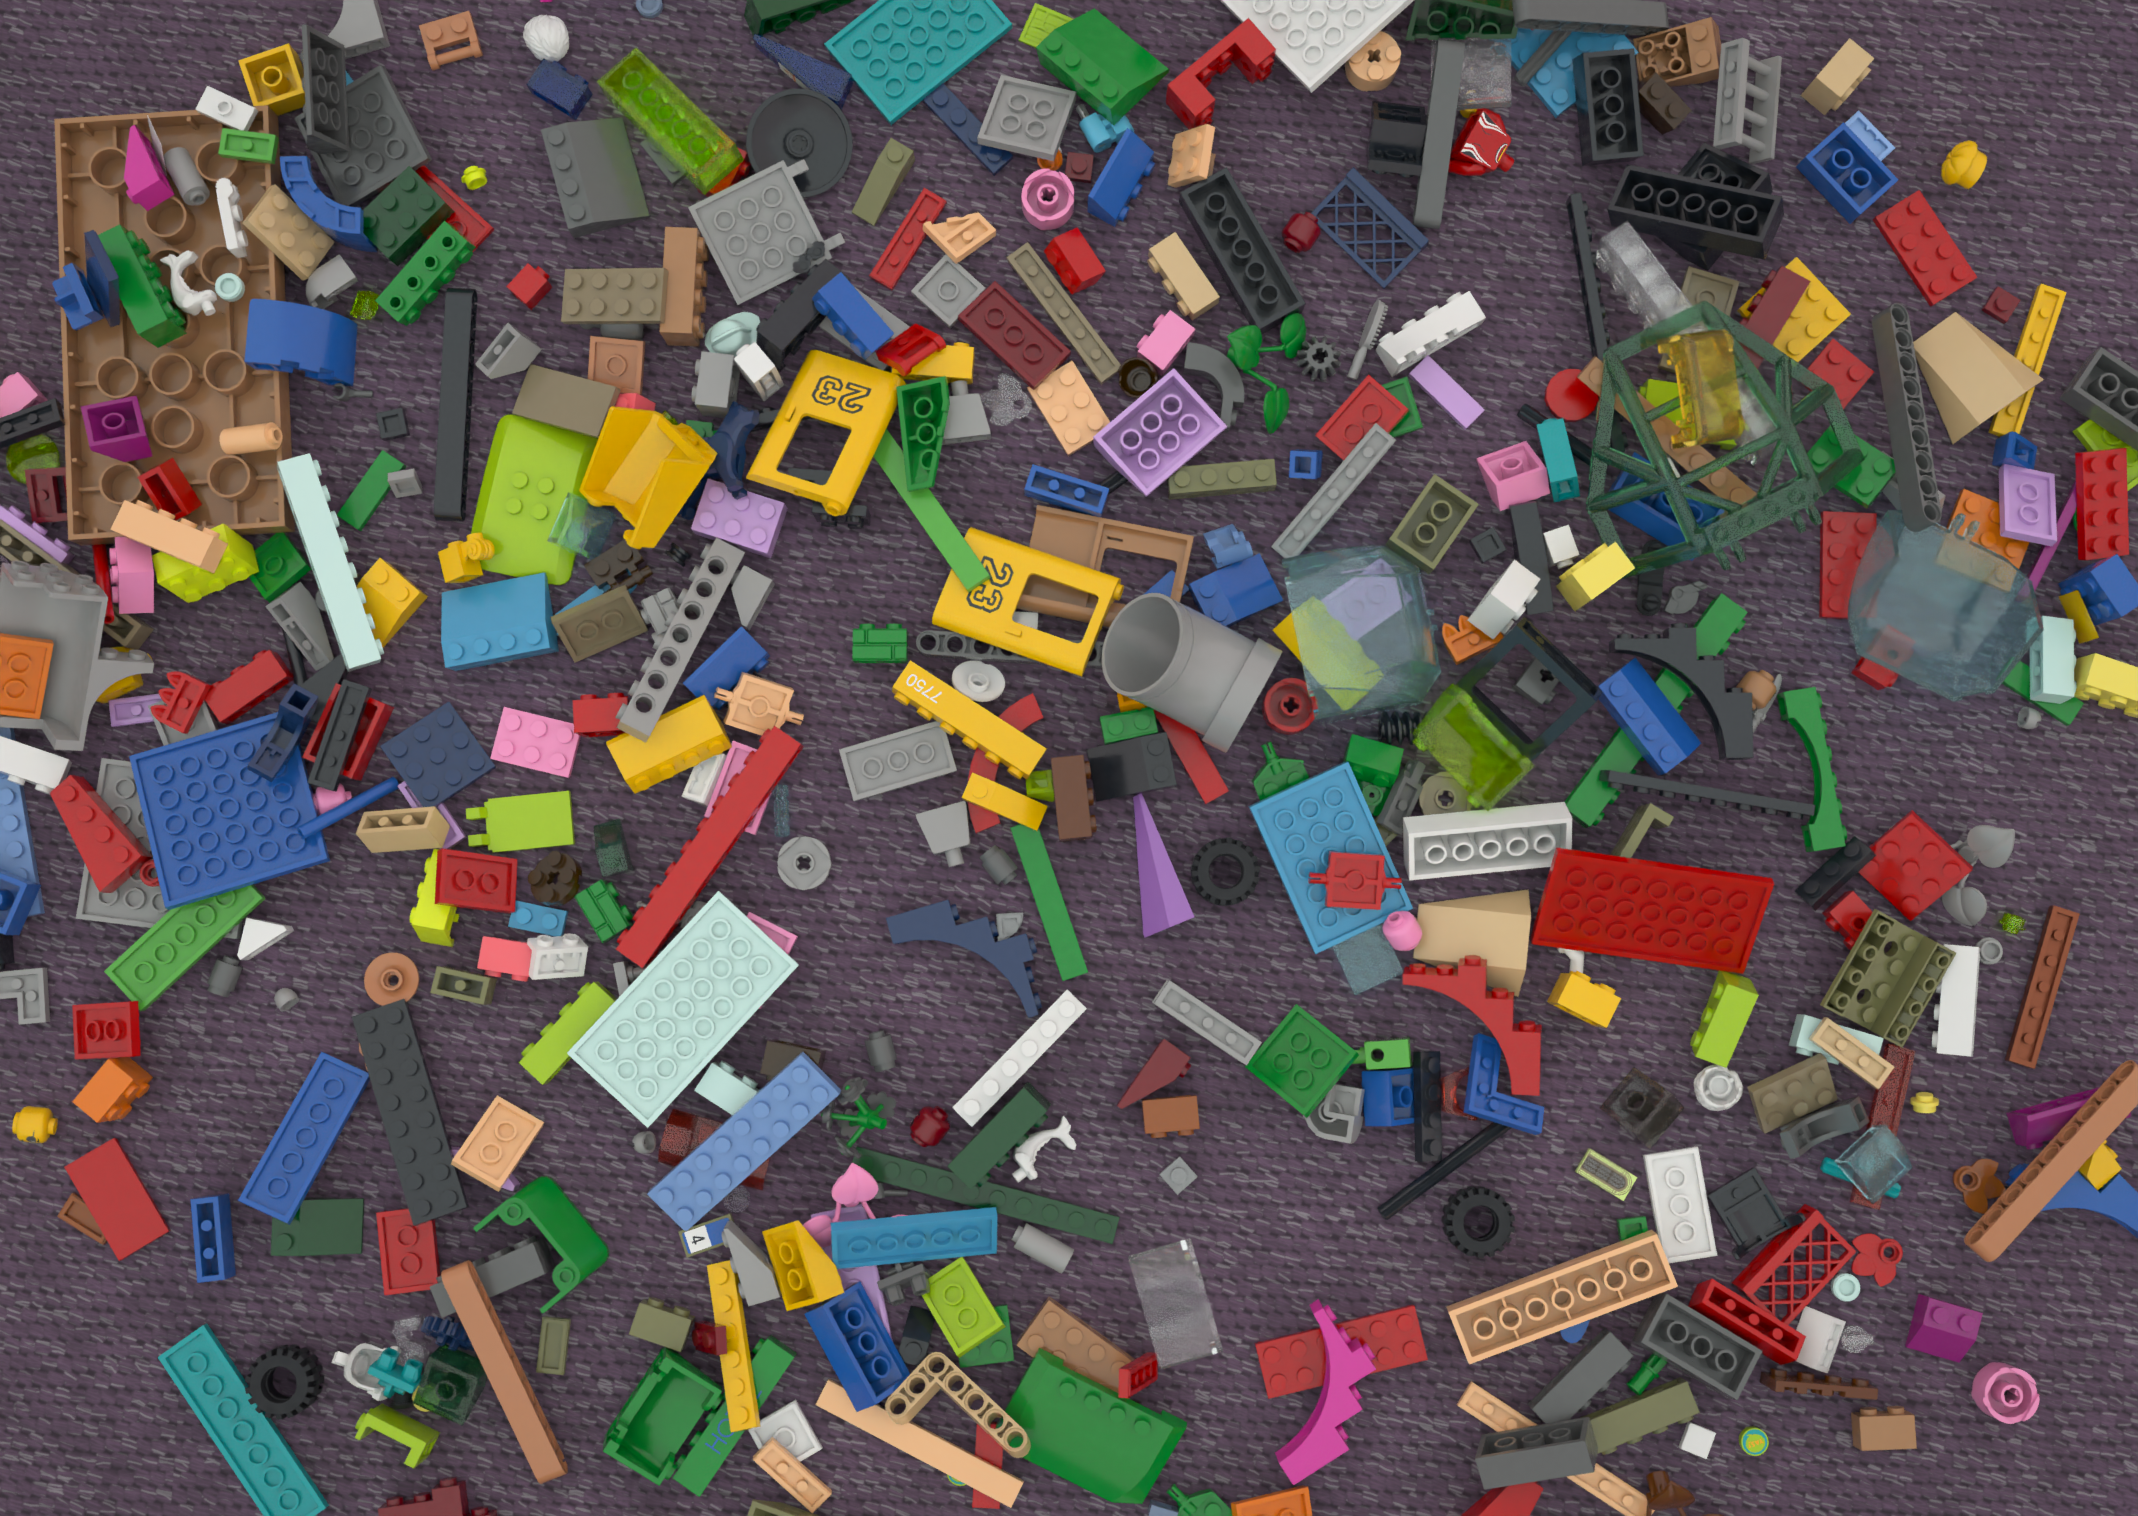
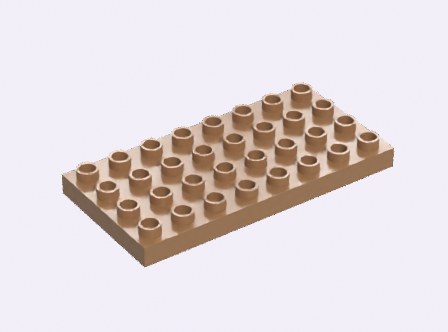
M268 105L252 106L258 110V113L248 131L274 134L279 138L278 116ZM197 110L54 119L60 278L66 276L63 267L70 263H74L81 268L87 278L84 233L94 230L99 235L120 224L128 231L132 230L138 239L143 238L151 251L148 256L151 262H155L162 273L160 280L163 286L166 285L170 291L171 269L163 264L160 259L169 256V254L178 257L188 250L198 255V259L186 267L181 274L184 282L191 290L198 292L212 290L216 293V280L225 273L237 275L245 285L243 296L235 302L225 301L216 293L217 301L213 304L216 312L210 316L205 315L203 310L193 316L181 310L175 301L172 300L174 308L182 313L186 321L183 326L187 334L159 348L137 334L121 300L120 325L111 328L106 318H103L84 328L74 330L64 309L61 307L68 540L83 546L115 543V537H124L110 530L124 500L133 504L140 500L153 506L152 511L158 513V509L137 477L172 457L202 503L193 512L182 517L197 524V530L203 531L204 527L212 529L224 523L239 535L295 532L294 516L277 470V462L292 458L289 373L256 370L244 362L250 300L267 299L286 302L284 262L243 224V221L270 186L276 184L281 189L279 141L275 164L222 158L218 154L222 128H233L211 119ZM149 117L161 143L163 156L168 150L176 147L188 150L199 174L210 191L208 199L203 204L198 206L186 204L167 169V179L175 195L149 211L139 203L134 204L126 193L128 186L124 180L131 126L135 125L152 144L148 122ZM221 178H228L238 188L237 190L240 194V200L237 203L243 213V221H240V224L248 239V246L245 247L247 256L235 257L226 246L217 200V188L215 187L217 181ZM137 395L153 457L123 462L91 451L80 406ZM273 422L279 427L283 435L280 447L275 450L227 455L220 445V434L226 428Z

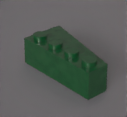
M747 0L744 17L755 42L758 43L765 40L763 35L775 30L777 35L786 31V27L794 21L801 22V24L814 18L818 11L821 14H826L855 0Z
M1415 0L1405 41L1415 40V38H1428V40H1438L1439 38L1466 40V38L1480 37V39H1515L1518 28L1515 27L1512 0Z
M1027 1082L1019 1093L1007 1102L999 1113L985 1125L981 1132L959 1152L947 1167L969 1189H972L976 1184L981 1187L991 1177L988 1171L994 1165L998 1168L1001 1167L1010 1157L1007 1152L1014 1145L1019 1148L1029 1138L1026 1132L1033 1125L1038 1128L1048 1118L1045 1113L1048 1111L1051 1103Z

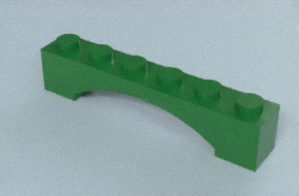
M1816 687L1777 694L1781 721L1787 720L1800 736L1807 750L1813 771L1814 816L1810 815L1807 825L1801 826L1806 852L1846 846L1847 831L1845 826L1841 824L1842 804L1840 799L1836 797L1835 792L1837 778L1835 773L1831 771L1830 766L1832 751L1830 746L1826 744L1827 725L1825 720L1821 718V696L1816 692Z

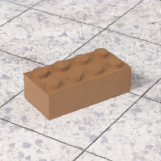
M665 227L663 268L668 270L665 323L660 324L659 332L667 345L700 346V339H704L705 324L701 323V313L706 312V297H702V289L707 287L708 274L707 271H704V261L709 260V248L705 245V238L701 236L698 228Z
M1050 1296L1019 1337L1016 1345L1033 1358L1037 1350L1041 1348L1063 1359V1366L1119 1393V1368L1135 1360Z

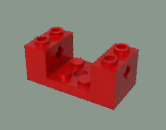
M1248 18L1167 85L1165 103L1189 130L1205 124L1210 125L1213 121L1211 118L1213 117L1216 100L1206 89L1212 82L1211 78L1217 73L1220 75L1225 73L1231 67L1232 61L1251 84L1255 83L1258 79L1262 82L1272 73L1271 68L1275 62L1276 48Z

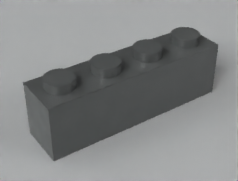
M1604 1328L1527 1405L1545 1424L1572 1420L1571 1417L1578 1410L1582 1412L1591 1404V1398L1597 1392H1603L1610 1385V1379L1617 1372L1621 1373L1627 1369L1631 1363L1629 1360L1633 1355L1609 1330Z

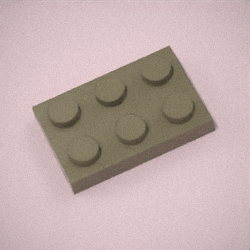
M626 585L551 617L552 624L574 663L648 631L647 624L642 618Z
M1822 1053L1747 1087L1759 1127L1764 1134L1838 1100L1827 1060Z

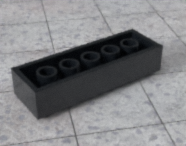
M1628 164L1607 208L1611 226L1763 260H1765L1784 216L1782 196Z
M1227 167L1180 192L1179 203L1249 325L1257 326L1261 334H1264L1282 324L1289 314H1300L1303 312L1306 304Z

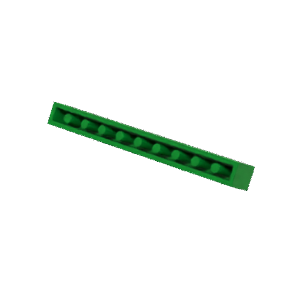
M1722 593L1714 597L1692 627L1696 628L1697 660H1699V656L1722 655L1730 645V642L1727 640L1731 634H1737L1746 623L1743 618L1748 612ZM1664 667L1653 680L1678 713L1683 709L1681 703L1686 696L1690 698L1694 694L1681 679ZM1620 727L1564 801L1572 819L1584 828L1591 827V825L1596 826L1605 815L1602 810L1607 803L1613 804L1621 793L1618 789L1608 788V782L1599 781L1600 770L1635 774L1636 770L1633 768L1637 762L1645 760Z

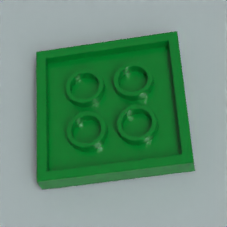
M1296 1004L1245 1067L1303 1116L1308 1118L1359 1054Z

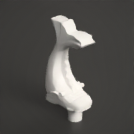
M188 250L178 257L169 254V256L160 259L163 264L171 269L170 287L176 305L184 312L193 316L199 314L202 310L207 316L213 315L216 312L213 306L217 301L216 293L212 290H204L202 292L191 290L181 277L182 271L198 259V255Z
M1062 1116L1057 1128L1029 1135V1138L1019 1148L1015 1146L1013 1159L1020 1168L1012 1173L1018 1183L1025 1177H1028L1029 1180L1037 1178L1038 1174L1035 1171V1166H1033L1036 1161L1035 1156H1037V1151L1045 1143H1048L1051 1138H1058L1067 1148L1076 1150V1143L1069 1135L1071 1125L1064 1116Z

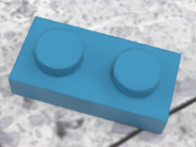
M516 900L515 912L511 913L508 927L555 937L563 936L568 911Z

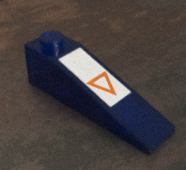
M754 34L753 41L756 48L803 89L813 90L826 96L842 110L853 85L850 73Z

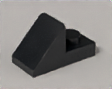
M910 1306L899 1349V1354L904 1363L919 1366L926 1358L935 1318L930 1310Z

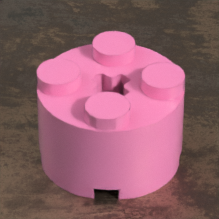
M1040 169L1029 175L1021 193L1024 216L1033 226L1040 230H1052L1063 226L1070 219L1074 210V188L1070 179L1064 173L1050 169ZM1044 197H1047L1049 200L1052 199V201H1051V202H1048L1047 200H1046V201H1043V198H1044Z
M1992 1362L1983 1367L1973 1381L1971 1394L1979 1409L2001 1422L2007 1424L2024 1422L2031 1418L2038 1408L2040 1399L2039 1394H2037L2036 1382L2032 1376L2019 1368L2006 1363Z

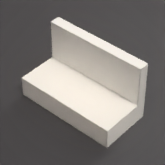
M1806 1306L1803 1309L1796 1329L1806 1336L1796 1362L1828 1373L1846 1321Z

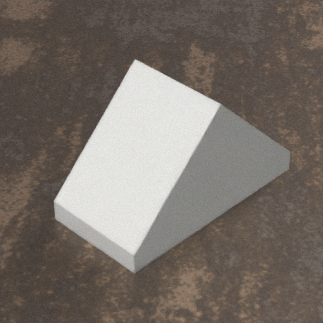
M246 918L237 956L240 960H250L292 933L294 929L289 925L256 918Z

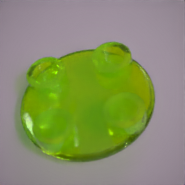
M40 434L10 445L6 453V466L15 480L27 485L25 469L60 467L59 451L56 444L49 437Z

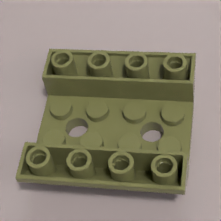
M1874 909L1820 1005L1903 1047L1954 959L1956 952ZM1891 941V949L1884 953L1885 945ZM1864 989V996L1860 1000H1857L1858 992Z

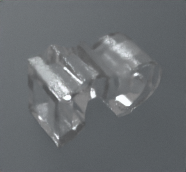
M427 1313L400 1317L394 1321L392 1334L397 1341V1347L403 1348L400 1354V1362L403 1367L409 1359H416L424 1364L429 1358L430 1346L428 1341L412 1335V1330H418L422 1327Z

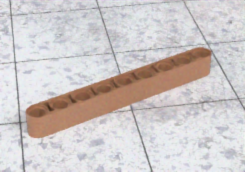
M2132 1060L2122 1063L1968 1231L1964 1239L1965 1244L1984 1261L1992 1262L2003 1253L2138 1105V1064Z
M467 1260L443 1270L441 1277L444 1287L537 1481L543 1484L567 1474L568 1467L566 1461L563 1462L565 1458L473 1263Z

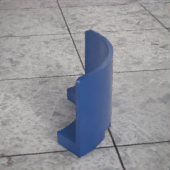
M280 156L282 177L287 190L298 207L329 237L347 247L361 251L377 252V247L363 233L364 211L361 207L345 206L326 197L313 178L310 159L307 156Z
M251 299L244 362L256 370L292 373L293 369L305 371V377L318 380L326 385L341 383L345 386H353L358 325L342 315L308 305L277 300Z

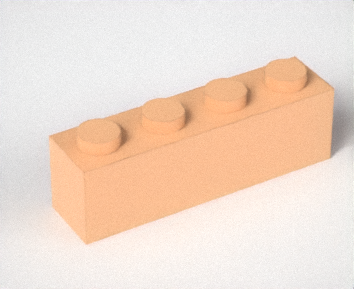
M124 500L110 530L201 569L215 573L228 545L218 539L219 533L204 527L203 531L197 530V524L184 518L180 522L175 521V515L162 509L155 513L152 511L153 506L137 500L136 504Z

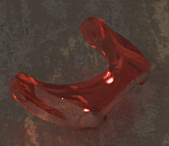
M1469 1067L1442 1077V1111L1468 1117V1120H1477L1476 1116L1464 1113L1456 1100V1087L1459 1081L1469 1074Z

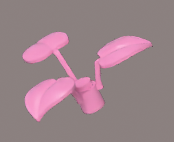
M851 1163L845 1174L837 1179L831 1191L832 1197L836 1201L834 1218L831 1220L827 1215H820L803 1224L804 1228L821 1248L831 1245V1223L839 1222L842 1204L846 1207H854L861 1202L869 1218L876 1219L866 1202L874 1198L878 1192L876 1180L870 1173L854 1163ZM895 1215V1216H892V1217L908 1216V1215Z

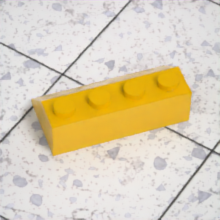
M705 695L661 715L646 743L626 732L606 742L624 780L634 794L732 748L723 723Z

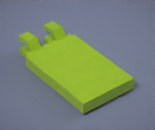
M571 791L488 799V802H484L485 807L466 809L467 820L486 819L487 834L468 835V843L472 847L488 846V850H492L493 853L575 845Z

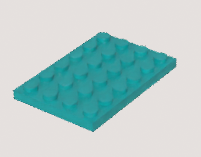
M879 0L824 43V45L888 123L892 125L919 104L927 95L949 80L1009 32L1013 26L992 0Z

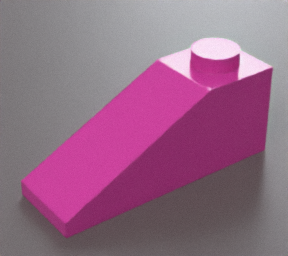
M133 125L129 131L124 180L128 186L126 193L134 204L139 203L149 211L175 194L150 140Z

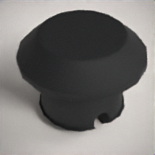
M395 1392L393 1395L394 1402H391L390 1407L394 1410L412 1407L414 1401L410 1398L409 1392H405L404 1395Z

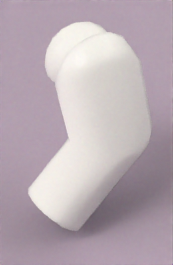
M1557 948L1560 953H1565L1570 958L1569 973L1570 971L1583 973L1584 951Z

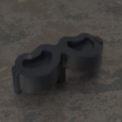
M815 241L813 246L807 248L806 255H801L798 261L793 263V271L800 274L808 272L811 265L810 260L823 257L825 252L824 242Z

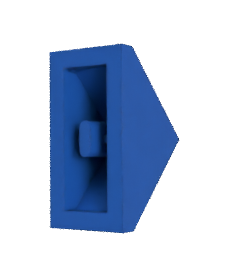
M2008 432L1996 439L1992 465L2001 467L2003 464L2034 470L2037 446L2016 432Z

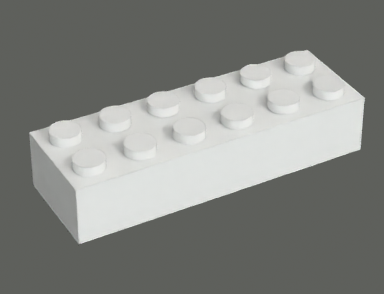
M1565 802L1403 817L1404 866L1409 880L1551 867L1556 847L1572 850V816Z

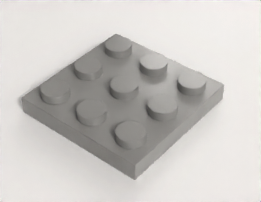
M1001 75L978 134V144L1054 161L1077 99L1076 92Z

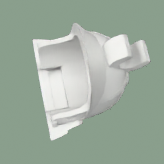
M363 1343L356 1346L350 1354L340 1351L335 1352L331 1363L344 1367V1377L347 1381L360 1389L367 1390V1393L371 1394L372 1398L377 1401L387 1399L384 1396L385 1387L378 1384L380 1379L367 1373L370 1365L377 1361L382 1352L387 1348L381 1349L371 1344ZM390 1347L399 1352L397 1364L403 1366L404 1359L400 1347Z

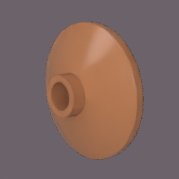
M386 953L378 956L370 963L365 972L364 985L366 992L374 1002L382 1006L402 999L408 1002L416 993L419 985V972L415 963L400 953ZM392 976H397L399 981L396 985L392 986L390 979Z

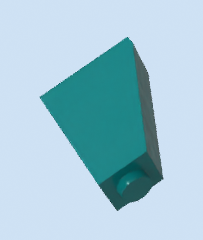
M1547 419L1542 424L1537 425L1553 501L1559 502L1579 497L1578 476L1564 419Z

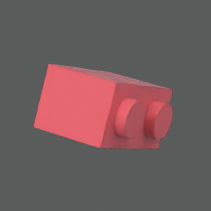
M483 936L477 969H484V975L501 977V973L512 974V980L527 982L528 977H530L528 974L532 950L526 942Z

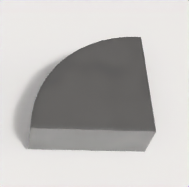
M1023 913L996 914L997 931L999 934L997 936L998 941L1008 939L1017 932L1023 921Z

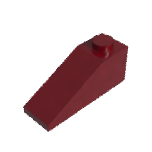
M1163 1038L1121 1097L1117 1106L1123 1109L1173 1082L1178 1076L1183 1078L1191 1067V1064L1188 1063L1191 1057Z

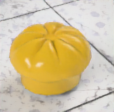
M1970 140L1961 142L1954 146L1952 151L1947 154L1941 168L1942 180L1947 185L1956 183L1965 189H1969L1981 177L1987 163V156L1978 151L1976 142Z

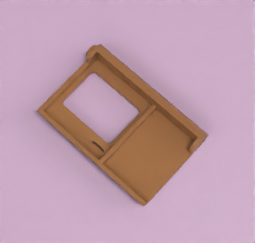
M1037 505L1029 547L1097 571L1101 570L1106 549H1115L1174 561L1177 564L1170 598L1181 603L1194 536ZM1031 575L1027 580L1017 609L1090 623L1098 599L1095 595L1037 575ZM1113 602L1110 605L1103 626L1110 627L1115 617L1126 605Z

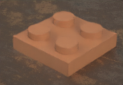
M590 336L588 379L615 386L621 390L620 393H637L642 395L645 341Z

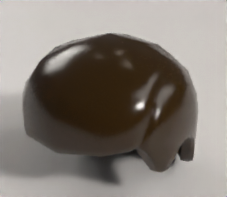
M1134 357L1126 359L1118 369L1119 386L1131 398L1138 399L1158 382L1157 369L1149 360Z

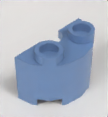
M1233 524L1203 533L1206 546H1209L1211 553L1215 556L1211 559L1216 569L1253 556L1249 541L1245 540L1243 532H1238Z

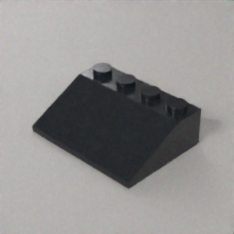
M1705 142L1678 173L1681 176L1768 194L1773 192L1768 172ZM1656 236L1684 259L1707 271L1724 252Z

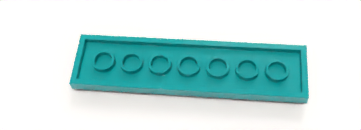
M208 1324L202 1325L158 1357L263 1516H315L329 1506L272 1419L264 1417L265 1411L258 1413L255 1410L257 1408L256 1403L252 1405L249 1403L248 1399L252 1398L251 1393L246 1394L245 1388L249 1385L245 1382V1379Z

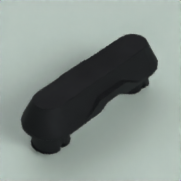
M1650 540L1643 546L1639 567L1637 608L1640 613L1646 616L1655 615L1661 607L1666 548L1658 540Z

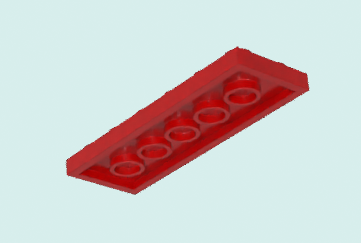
M1414 1305L1335 1323L1338 1329L1341 1327L1345 1329L1351 1340L1358 1338L1362 1346L1366 1343L1376 1357L1372 1360L1376 1370L1369 1374L1428 1360ZM1320 1327L1255 1343L1268 1399L1323 1386L1326 1372V1353Z

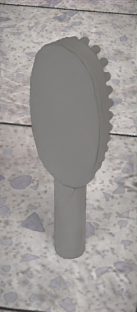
M1379 299L1376 300L1369 313L1359 342V349L1354 356L1347 375L1348 378L1357 380L1366 357L1367 349L1371 350L1373 348L1372 345H1375L1372 341H1377V338L1374 337L1379 336L1377 333L1381 332L1379 328H1382L1379 324L1384 323L1381 320H1385L1383 316L1387 315L1385 311H1388V306Z

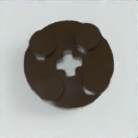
M552 851L529 873L528 882L531 884V892L535 899L547 906L564 905L577 894L580 887L578 880L579 875L582 876V869L578 861L571 856L559 851ZM557 875H559V876L557 877L558 883H557V884H554V883H553V879H554Z

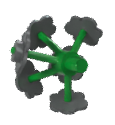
M860 1077L845 1082L840 1094L837 1096V1100L841 1105L854 1102L859 1111L845 1109L843 1114L834 1113L835 1101H831L829 1107H825L821 1113L822 1123H826L828 1131L832 1129L833 1120L837 1119L836 1123L840 1127V1135L847 1136L850 1139L846 1141L838 1136L835 1137L838 1144L837 1149L841 1154L848 1158L854 1155L859 1159L861 1155L852 1145L866 1128L873 1129L876 1127L881 1130L885 1129L887 1125L886 1119L887 1117L891 1118L894 1116V1108L896 1107V1100L893 1097H887L884 1091L879 1092L878 1095L874 1093L869 1095L867 1099L868 1107L861 1096L868 1085V1081Z

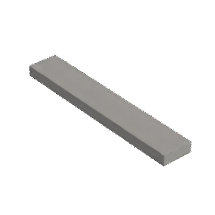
M1375 423L1271 547L1292 564L1396 442V439Z

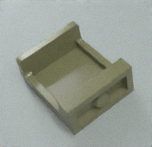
M1651 803L1638 806L1610 855L1632 858L1650 826L1654 829L1668 827L1674 817Z

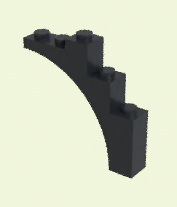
M1673 623L1671 628L1662 631L1663 638H1661V634H1645L1644 638H1634L1633 634H1618L1617 638L1609 642V653L1628 654L1652 661L1675 674L1694 692L1711 720L1718 744L1719 760H1748L1754 758L1752 693H1743V688H1727L1725 693L1724 660H1715L1713 655L1699 656V660H1697L1696 628H1688L1687 623Z

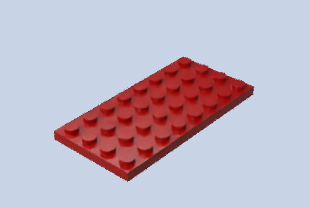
M1556 847L1530 940L1531 944L1744 974L1774 887V882L1772 878Z

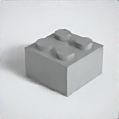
M702 351L701 359L696 360L695 375H698L697 386L694 385L692 388V401L695 402L696 408H698L702 416L725 418L732 402H736L740 369L734 360V355Z

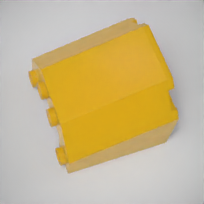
M611 406L579 491L587 499V502L593 506H615L622 514V517L635 527L634 530H626L623 534V538L630 547L635 549H642V547L654 548L715 460L717 452L690 426L683 423L673 425L659 412Z

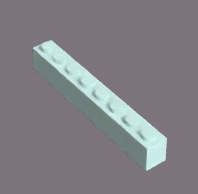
M308 453L277 462V470L347 671L350 672L380 663V655L384 654L380 639L375 640L371 631L375 629L374 621L371 614H366L362 604L366 603L365 595L362 588H357L354 578H357L356 569L353 562L348 563L345 553L349 552L344 536H338L336 527L340 526L336 512H330L327 502L331 501L326 485L321 486L318 476L322 475L317 459L312 461L311 455Z

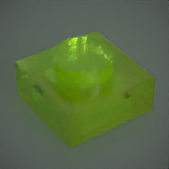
M358 290L350 316L362 320H371L378 310V303L375 300L380 295L372 291Z

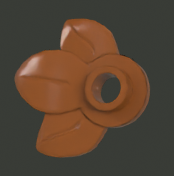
M1986 1158L1979 1159L1971 1166L1959 1167L1953 1174L1954 1186L1963 1193L1964 1203L1975 1212L1985 1214L1988 1210L1987 1199L1999 1197L2006 1191L2002 1182L1994 1176L1998 1168V1162ZM1966 1174L1970 1176L1968 1184H1964L1962 1181L1963 1176Z

